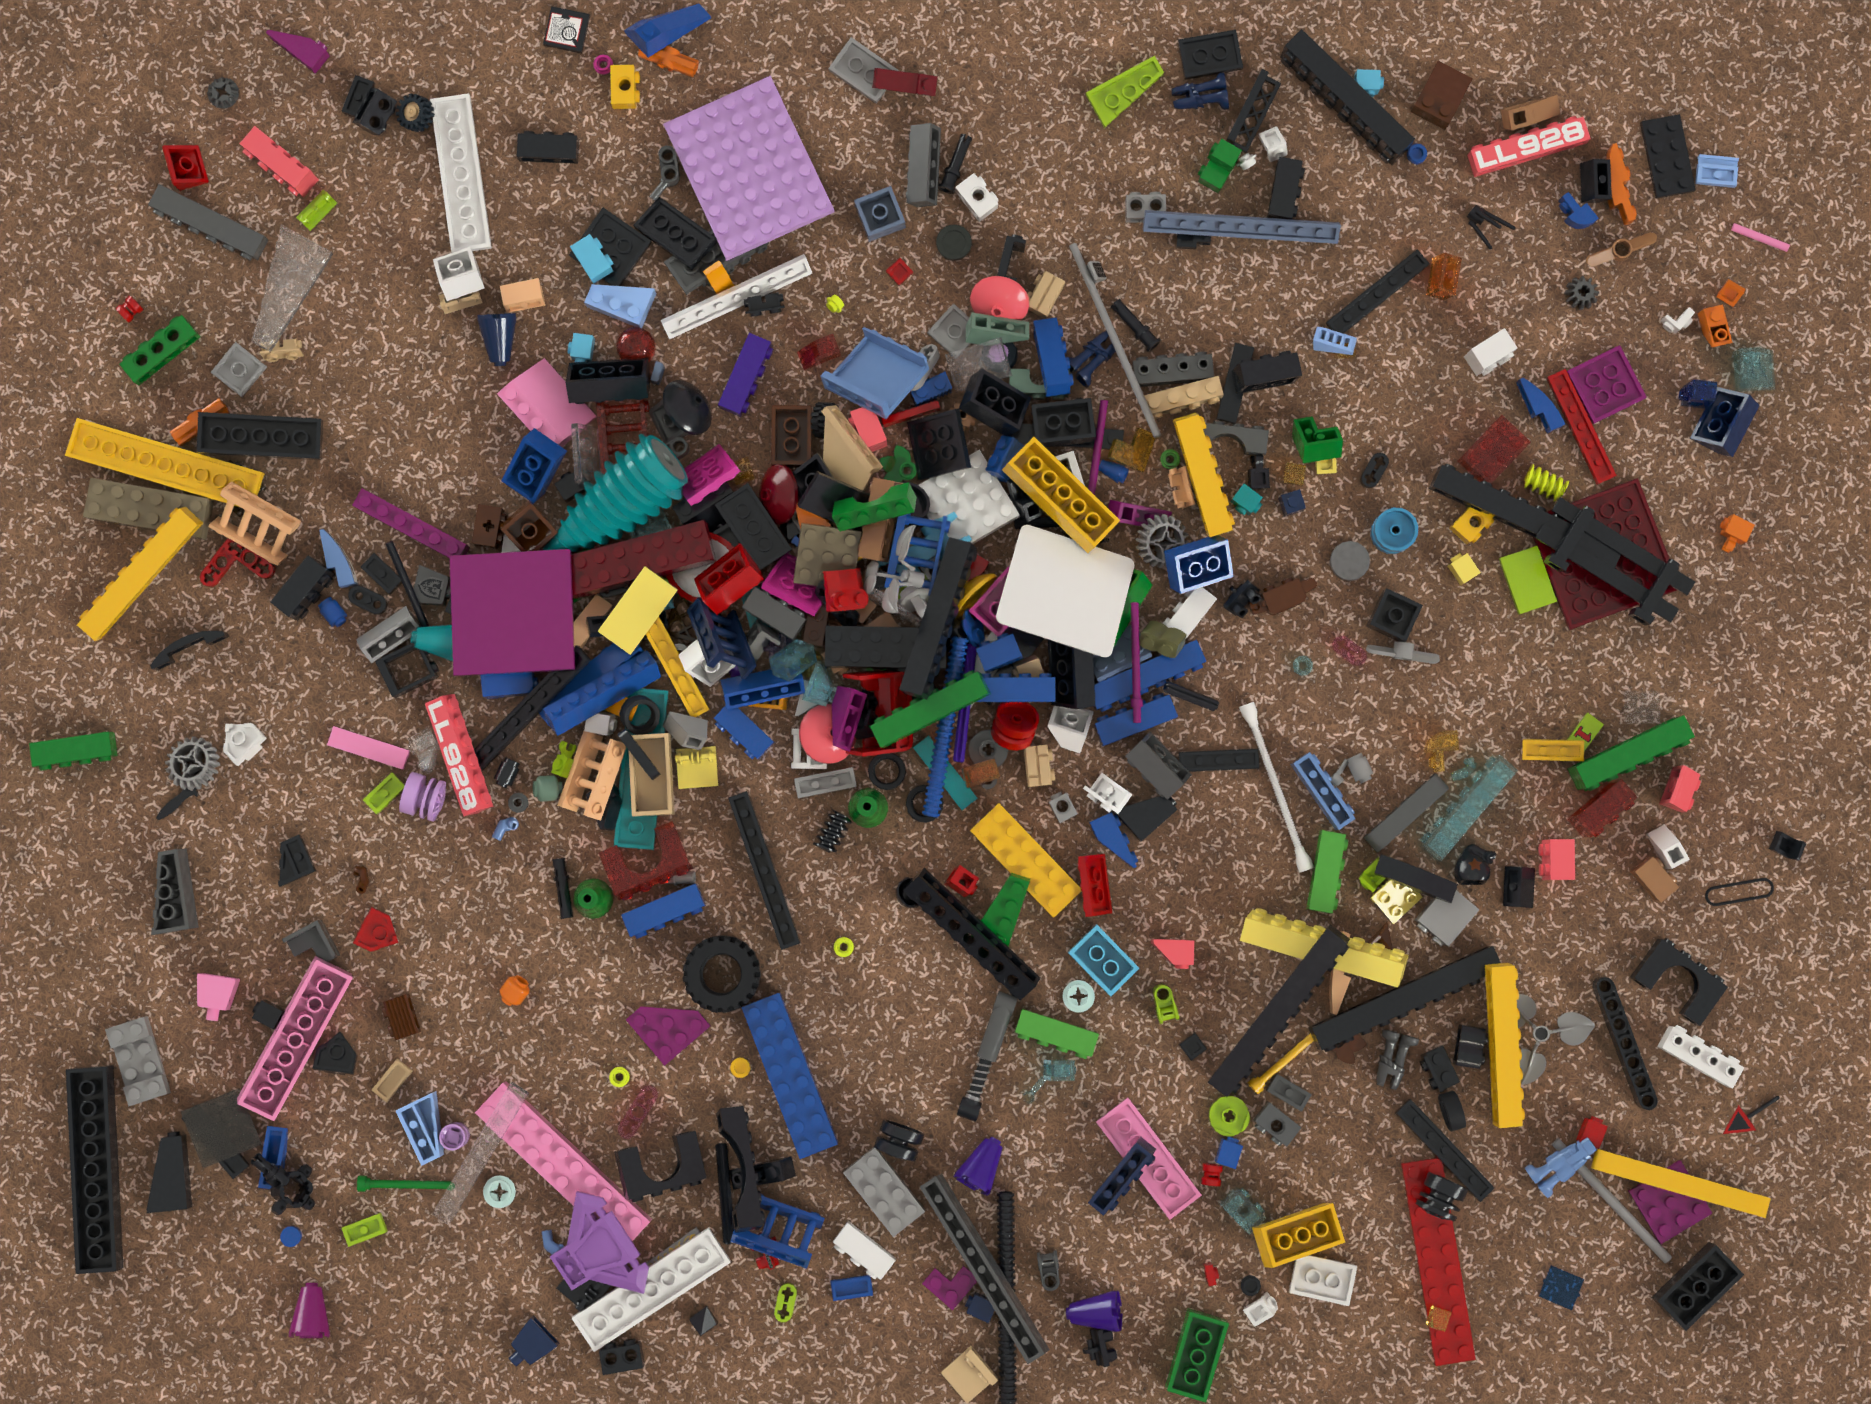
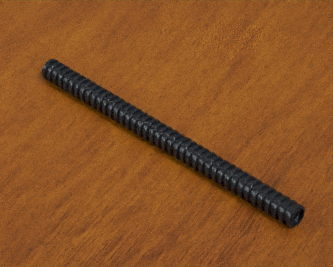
M1001 1191L997 1193L999 1197L997 1199V1203H999L997 1209H999V1212H997V1216H999L997 1222H999V1225H997L999 1229L997 1231V1235H999L997 1241H999V1244H997L999 1248L997 1260H999V1263L997 1264L1014 1292H1016V1289H1014L1016 1283L1013 1282L1015 1279L1013 1275L1015 1273V1269H1013L1015 1267V1263H1013L1015 1260L1013 1256L1015 1254V1250H1013L1015 1244H1013V1241H1015L1013 1237L1015 1231H1013V1228H1015V1225H1013V1222H1015L1013 1218L1015 1212H1013V1209H1015V1206H1013L1015 1202L1013 1199L1014 1193L1011 1191ZM999 1320L998 1324L1000 1327H998V1331L1000 1333L998 1337L1000 1340H998V1344L1000 1346L998 1350H1000V1353H998L1000 1359L998 1362L1000 1366L998 1367L1001 1370L999 1372V1376H1001L999 1379L1001 1383L999 1385V1389H1001L999 1391L1001 1396L999 1402L1001 1404H1015L1017 1398H1015V1395H1017L1015 1391L1017 1385H1015L1017 1373L1015 1372L1016 1366L1014 1365L1016 1363V1359H1014L1016 1357L1014 1352L1016 1346H1014L1015 1343L1002 1321Z

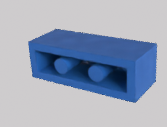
M725 705L714 717L717 721L715 725L722 732L727 730L731 734L729 738L737 746L741 743L746 748L744 753L751 759L756 757L759 760L775 743L739 708L727 710Z

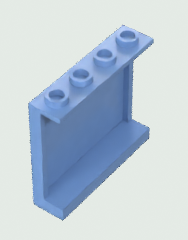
M863 327L865 337L833 373L825 370L821 375V379L825 389L887 419L929 370L927 358L921 352L917 353L908 346L895 342L890 337L886 338L880 335L876 330Z

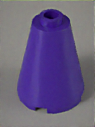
M994 1137L985 1138L955 1172L953 1177L972 1190L981 1189L980 1194L989 1196L1003 1149L1000 1146L1001 1142Z
M1110 1291L1072 1302L1066 1308V1318L1070 1320L1071 1324L1113 1332L1121 1331L1123 1315L1120 1313V1306H1122L1119 1291Z

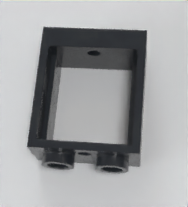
M414 643L375 661L391 696L394 698H398L439 677L437 674L439 668L435 661L431 662L428 656L430 653L418 649L430 674L400 689L388 663L417 650L414 647Z

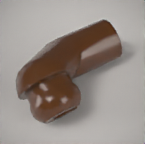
M355 866L353 875L359 876L356 891L363 894L366 892L369 884L367 868Z

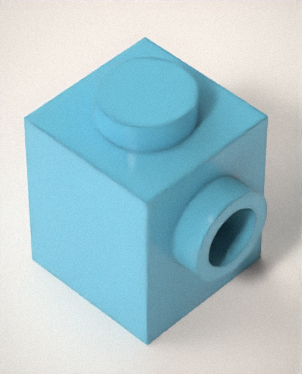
M1357 69L1354 74V80L1371 97L1378 95L1380 89H1383L1384 77H1381V70Z
M573 333L572 342L568 344V354H570L572 360H575V363L592 361L595 345L594 336Z

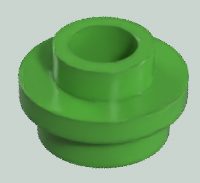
M1165 450L1160 457V462L1166 469L1176 468L1180 463V455L1175 450ZM1168 456L1174 458L1172 463L1167 462L1166 458Z

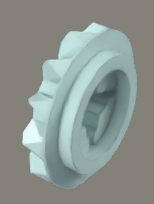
M1076 980L1070 982L1064 988L1062 998L1069 1010L1079 1013L1088 1010L1093 1005L1095 994L1093 988L1087 982ZM1078 987L1081 994L1087 995V997L1081 998L1080 1005H1078L1077 999L1070 998V996L1076 994Z
M501 1175L490 1178L483 1189L484 1199L490 1206L495 1208L508 1206L514 1200L516 1194L514 1183L508 1177ZM499 1183L502 1190L508 1191L501 1195L500 1200L497 1193L491 1192L498 1189Z

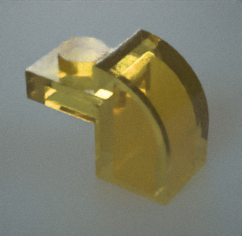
M1442 731L1432 735L1427 740L1424 746V753H1432V756L1429 757L1430 769L1433 768V773L1445 771L1443 752L1459 750L1458 731Z

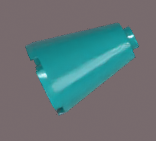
M452 625L417 627L416 631H412L410 642L414 643L415 648L453 662Z

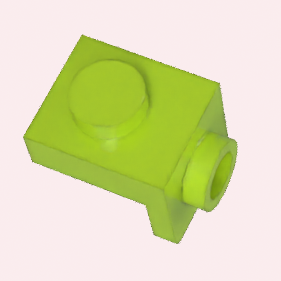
M1379 857L1359 877L1361 885L1372 892L1386 879L1374 874Z

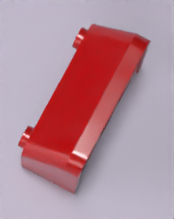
M862 671L843 674V678L860 680L864 690L874 691V696L878 700V706L875 709L878 717L885 716L887 718L893 715L891 711L901 706L904 709L910 706L909 702L912 701V696L906 695L899 690L905 674L903 671ZM913 734L885 748H880L875 737L862 740L863 747L851 748L850 752L846 751V753L864 757L907 751L913 745Z

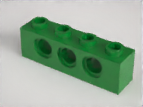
M183 315L176 316L169 322L167 327L156 331L152 339L142 342L138 346V350L127 354L119 365L130 379L139 386L201 336ZM174 333H178L177 340L172 341L171 336ZM163 345V350L160 353H156L157 346ZM147 357V363L141 366V359Z

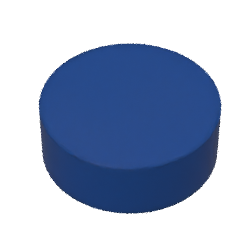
M1413 144L1407 151V158L1413 164H1421L1427 157V150L1422 144Z
M288 1226L283 1229L280 1235L281 1242L287 1247L299 1244L302 1239L300 1229L296 1226Z

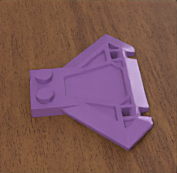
M577 1191L567 1245L550 1256L571 1290H574L588 1280L644 1294L649 1266L646 1262L640 1264L636 1259L641 1254L612 1211L606 1213L603 1209V1206L607 1204L604 1198ZM594 1212H596L597 1215L599 1216L598 1219H597V1218L595 1217V1215L593 1214ZM627 1263H630L633 1268L632 1270H630Z

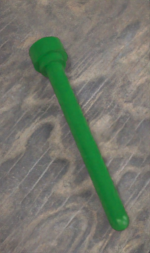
M359 1175L357 1178V1192H366L371 1190V1188L454 1189L456 1187L453 1181L371 1180V1178L364 1175Z

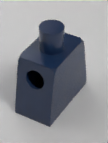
M533 1315L511 1343L516 1351L509 1357V1360L515 1366H518L523 1360L531 1365L555 1349L560 1343Z

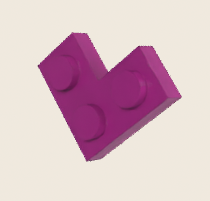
M963 1265L951 1281L938 1269L934 1268L922 1284L951 1310H954L976 1284L977 1280L972 1272Z

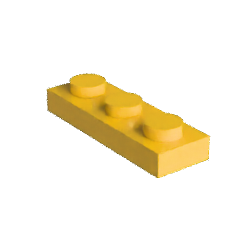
M1523 739L1522 760L1584 761V740Z

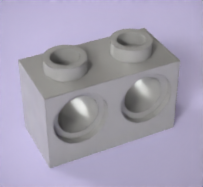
M1131 192L1130 195H1126V223H1143L1145 210L1155 211L1150 207L1152 203L1160 205L1161 209L1157 211H1166V194L1150 192L1149 195H1141L1140 192ZM1137 203L1141 209L1134 211L1130 205Z

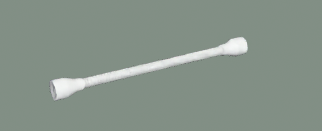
M1252 702L1240 706L1239 709L1242 717L1251 727L1255 741L1258 743L1260 755H1262L1263 763L1266 765L1267 774L1270 777L1269 779H1271L1270 782L1276 794L1275 796H1277V801H1279L1283 818L1286 820L1285 823L1291 835L1290 837H1292L1291 840L1294 842L1298 871L1300 873L1314 868L1313 862L1305 852L1304 847H1302L1301 841H1299L1300 838L1297 836L1298 833L1293 824V819H1291L1286 800H1284L1285 797L1282 795L1283 792L1278 783V778H1276L1273 764L1270 761L1271 759H1269V754H1267L1265 742H1263V737H1261L1255 703Z

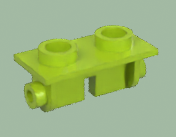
M322 190L296 218L311 231L334 208L337 202L325 190Z

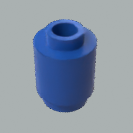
M329 597L318 605L319 612L331 627H340L346 622L347 614L336 600Z

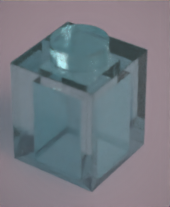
M1044 1059L1043 1080L1075 1081V1060Z

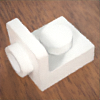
M1277 126L1259 133V139L1267 151L1269 162L1278 160L1279 157L1287 156L1286 141Z
M1265 1292L1261 1298L1244 1307L1243 1311L1255 1327L1273 1317L1278 1310L1276 1300L1268 1292Z

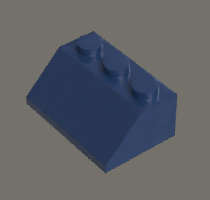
M1716 387L1690 439L1718 454L1733 457L1760 405L1750 394Z

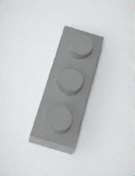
M853 767L794 779L798 799L857 787Z

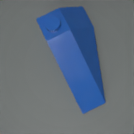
M695 4L640 20L625 29L624 32L649 58L711 19V16L700 4Z

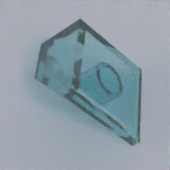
M1756 347L1739 348L1733 352L1735 391L1775 390L1773 350Z
M819 659L815 664L802 700L827 706L828 702H833L836 692L833 691L834 684L827 668H825L823 660Z

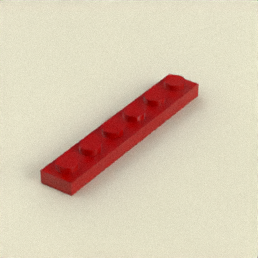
M1566 369L1548 376L1546 380L1596 484L1598 485L1617 476Z

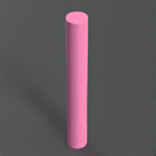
M1734 223L1731 231L1785 252L1790 247V244Z

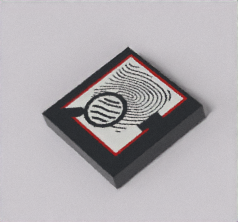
M551 6L543 45L582 54L590 14Z

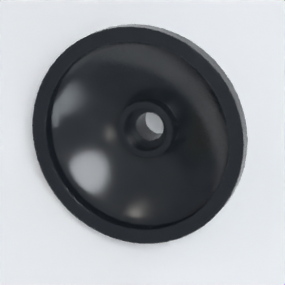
M674 380L665 387L663 391V404L671 421L679 429L691 435H700L706 432L711 425L712 413L705 395L695 385L683 380Z

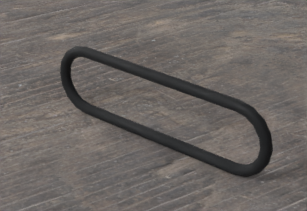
M1759 878L1713 886L1706 891L1705 899L1712 906H1721L1766 898L1773 893L1774 885L1767 878ZM1759 881H1767L1771 886L1770 892L1761 896L1720 903H1712L1708 898L1709 892L1713 889Z

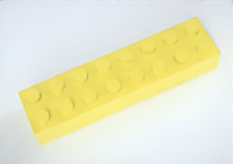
M1256 908L1255 910L1252 909L1245 918L1240 941L1303 959L1326 928L1317 925L1311 927L1306 925L1304 921L1287 920V917L1284 915L1275 914L1274 916L1267 914V911L1264 909ZM1353 937V939L1350 938L1347 944L1349 949L1343 956L1339 954L1335 959L1338 963L1333 969L1398 988L1403 978L1409 955L1400 949H1386L1380 943L1369 944L1362 938Z

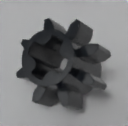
M862 690L863 693L867 694L862 713L868 712V709L875 711L878 706V700L874 693Z

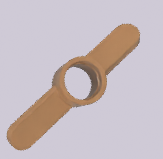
M1647 233L1631 240L1618 239L1611 247L1589 255L1586 258V264L1594 267L1613 259L1615 261H1623L1633 251L1654 244L1657 241V235L1655 233ZM1615 245H1624L1627 249L1626 256L1618 255L1615 251Z

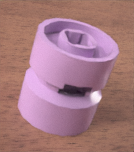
M453 1122L446 1125L439 1134L440 1144L445 1149L453 1151L463 1147L469 1140V1129L461 1122Z

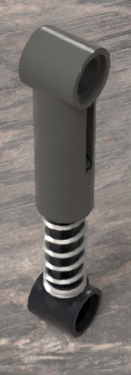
M998 991L977 1053L980 1060L976 1064L977 1069L974 1070V1077H971L973 1081L969 1084L971 1086L970 1090H967L966 1096L962 1097L957 1116L974 1122L977 1120L982 1105L980 1095L983 1093L982 1089L985 1087V1080H988L987 1074L990 1073L991 1062H996L1010 1018L1016 1006L1017 998L1015 996Z

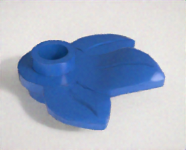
M969 608L965 609L962 627L969 643L974 647H979V644L985 642L983 623L978 619L974 620L972 618Z

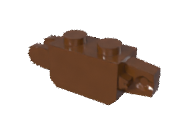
M1291 577L1281 581L1282 585L1275 588L1274 585L1264 588V593L1260 595L1261 600L1254 605L1252 603L1248 604L1252 615L1267 612L1273 616L1302 604L1307 597L1306 593L1316 588L1317 581L1314 578H1309L1300 582L1299 578L1293 580Z

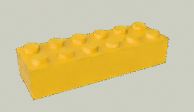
M1197 413L1173 419L1206 534L1212 537L1232 531V525L1235 522L1230 511L1227 512L1226 506L1229 505L1227 495L1220 488L1223 486L1221 475L1216 474L1215 471L1218 465L1215 455L1213 456L1209 451V448H1212L1209 436L1204 434L1203 429H1206L1204 418Z
M1035 437L1002 469L1087 553L1095 548L1120 521Z
M1000 803L970 830L1010 874L1014 873L1030 878L1027 892L1052 918L1081 892V888Z

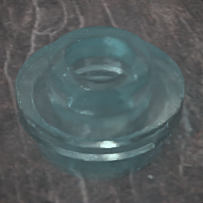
M1299 656L1293 662V670L1300 676L1308 675L1313 669V663L1307 656ZM1301 662H1304L1306 664V668L1304 670L1299 668V664Z

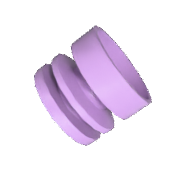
M412 772L405 783L399 811L414 816L418 808H420V818L424 819L427 816V820L434 822L445 800L446 782L440 780L437 783V780L432 778L428 785H426L425 775Z

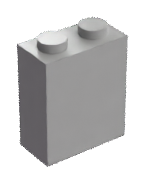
M1456 890L1452 904L1433 898L1417 916L1415 921L1418 923L1417 927L1425 934L1429 932L1434 936L1432 940L1437 945L1449 947L1477 914L1479 909Z

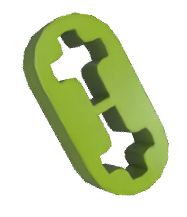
M792 1283L783 1284L778 1292L774 1315L780 1322L789 1321L793 1315L797 1289ZM790 1287L791 1292H794V1294L789 1296L788 1301H785V1293H782V1290ZM783 1304H787L786 1311L789 1312V1315H786L785 1318H782L781 1314L778 1313V1310H782Z

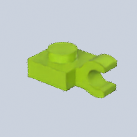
M561 741L559 744L561 755L557 754L551 773L568 778L574 761L571 757L576 750V745L570 744L566 750L568 742Z

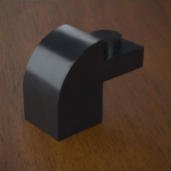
M1012 479L1007 480L1010 493L1008 496L1022 520L1029 522L1044 514L1043 510Z

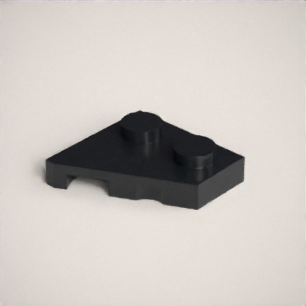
M300 834L281 842L279 887L316 872Z

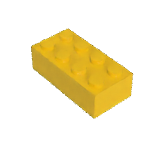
M1322 1203L1252 1228L1263 1265L1267 1268H1274L1345 1243L1333 1203Z

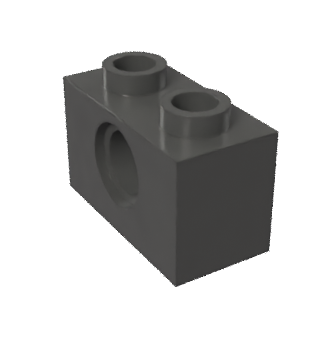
M1268 1101L1253 1119L1257 1123L1254 1127L1263 1134L1266 1131L1272 1135L1271 1140L1278 1146L1284 1144L1287 1147L1302 1128ZM1274 1120H1279L1281 1123V1127L1277 1131L1271 1129V1123Z

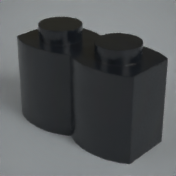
M1459 1024L1453 1058L1454 1065L1480 1069L1481 1065H1484L1485 1053H1483V1047L1488 1042L1486 1029Z

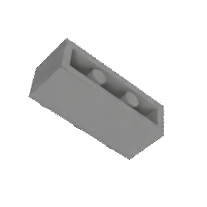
M405 606L357 638L356 641L360 650L373 663L410 638L412 631H416V628L420 626L416 618Z

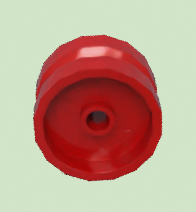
M1002 702L996 710L995 719L991 726V735L994 741L1008 750L1018 751L1027 748L1034 739L1035 731L1039 724V714L1027 702Z

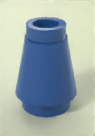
M1102 460L1098 471L1116 483H1124L1129 469L1123 464Z

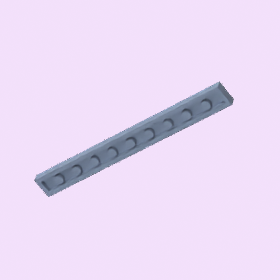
M1145 210L1143 232L1338 244L1341 228L1339 222Z

